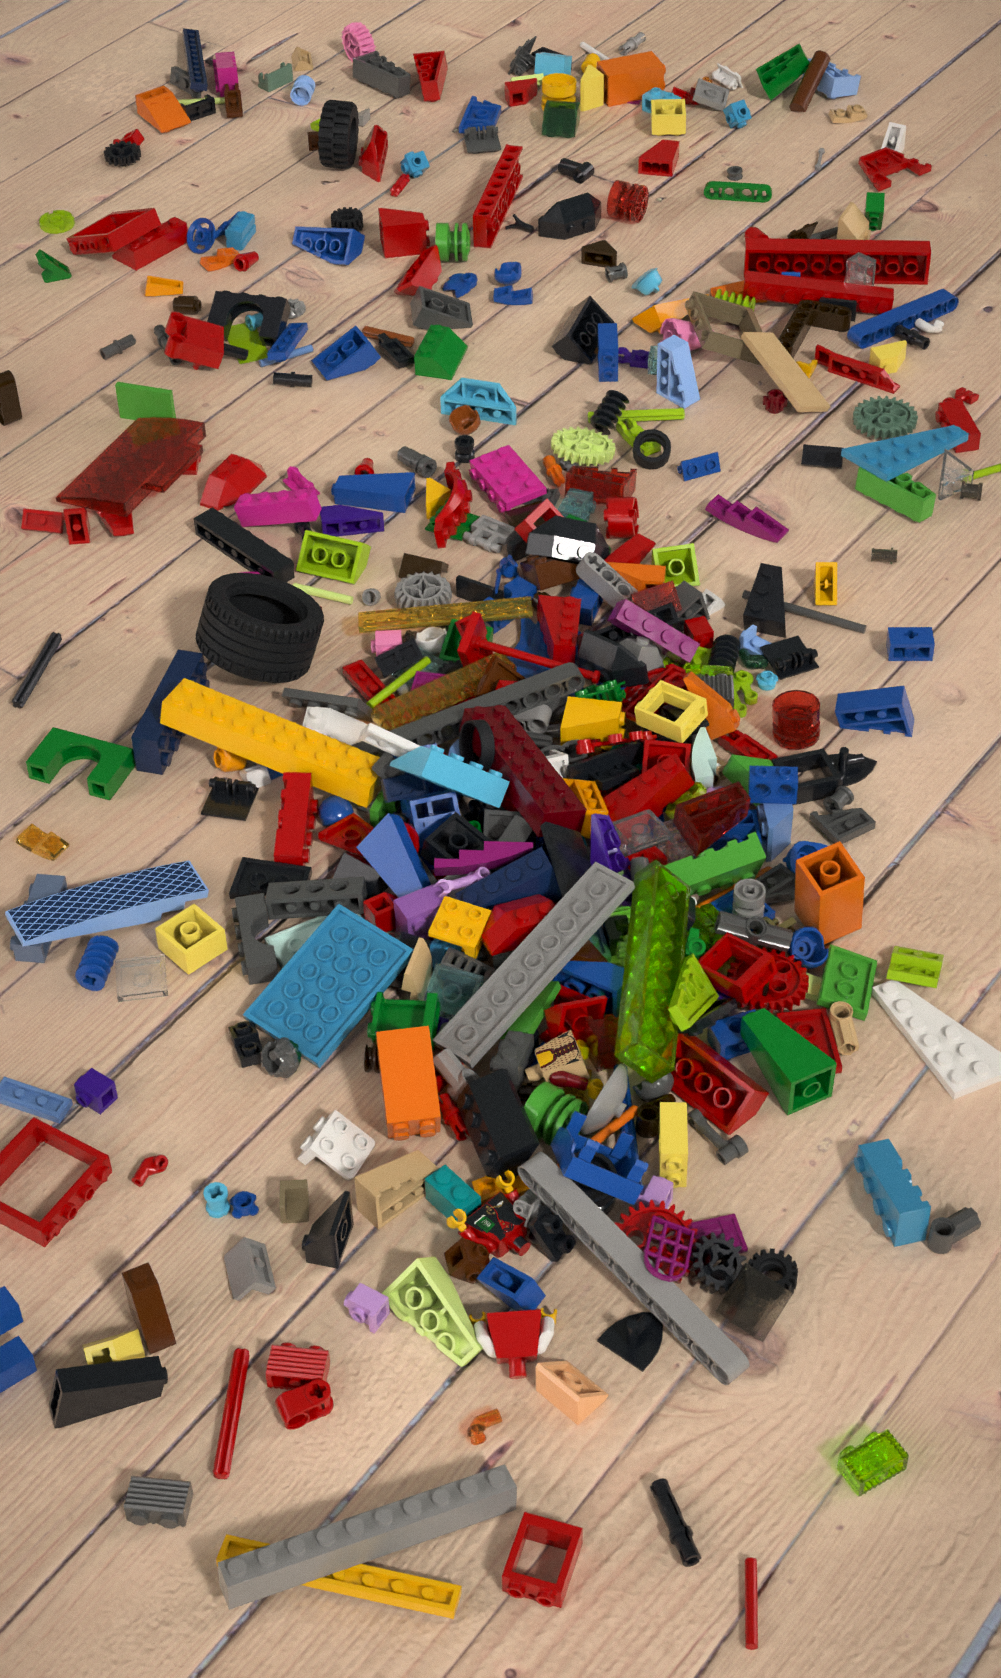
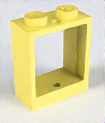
M662 680L649 690L643 700L636 704L634 710L637 725L679 743H683L708 716L706 698ZM664 702L685 710L675 722L654 714Z
M660 1102L659 1177L673 1182V1188L686 1187L688 1165L687 1102Z

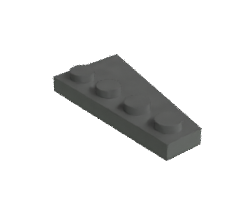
M284 688L282 696L289 701L288 704L296 708H301L302 706L331 708L352 718L378 723L380 717L378 713L359 698Z

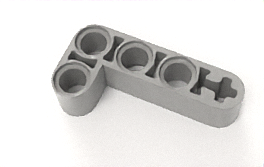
M588 552L584 555L576 567V573L607 603L614 608L618 601L627 599L643 610L648 611V600L598 554Z

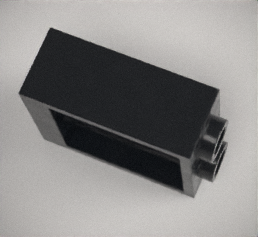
M824 748L772 759L774 766L798 767V773L821 768L826 777L798 783L797 803L792 804V806L832 796L836 788L843 784L841 773L836 771L832 757L827 755Z

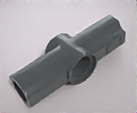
M723 911L718 913L714 926L715 933L725 935L728 932L754 946L758 944L784 952L788 951L793 935L792 930L768 924L759 916L746 918ZM750 929H753L757 934L752 933Z

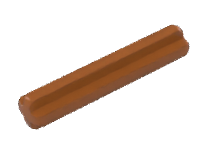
M365 326L362 329V333L367 338L379 340L378 335L385 333L390 339L397 338L405 347L412 348L415 343L414 337L370 326Z

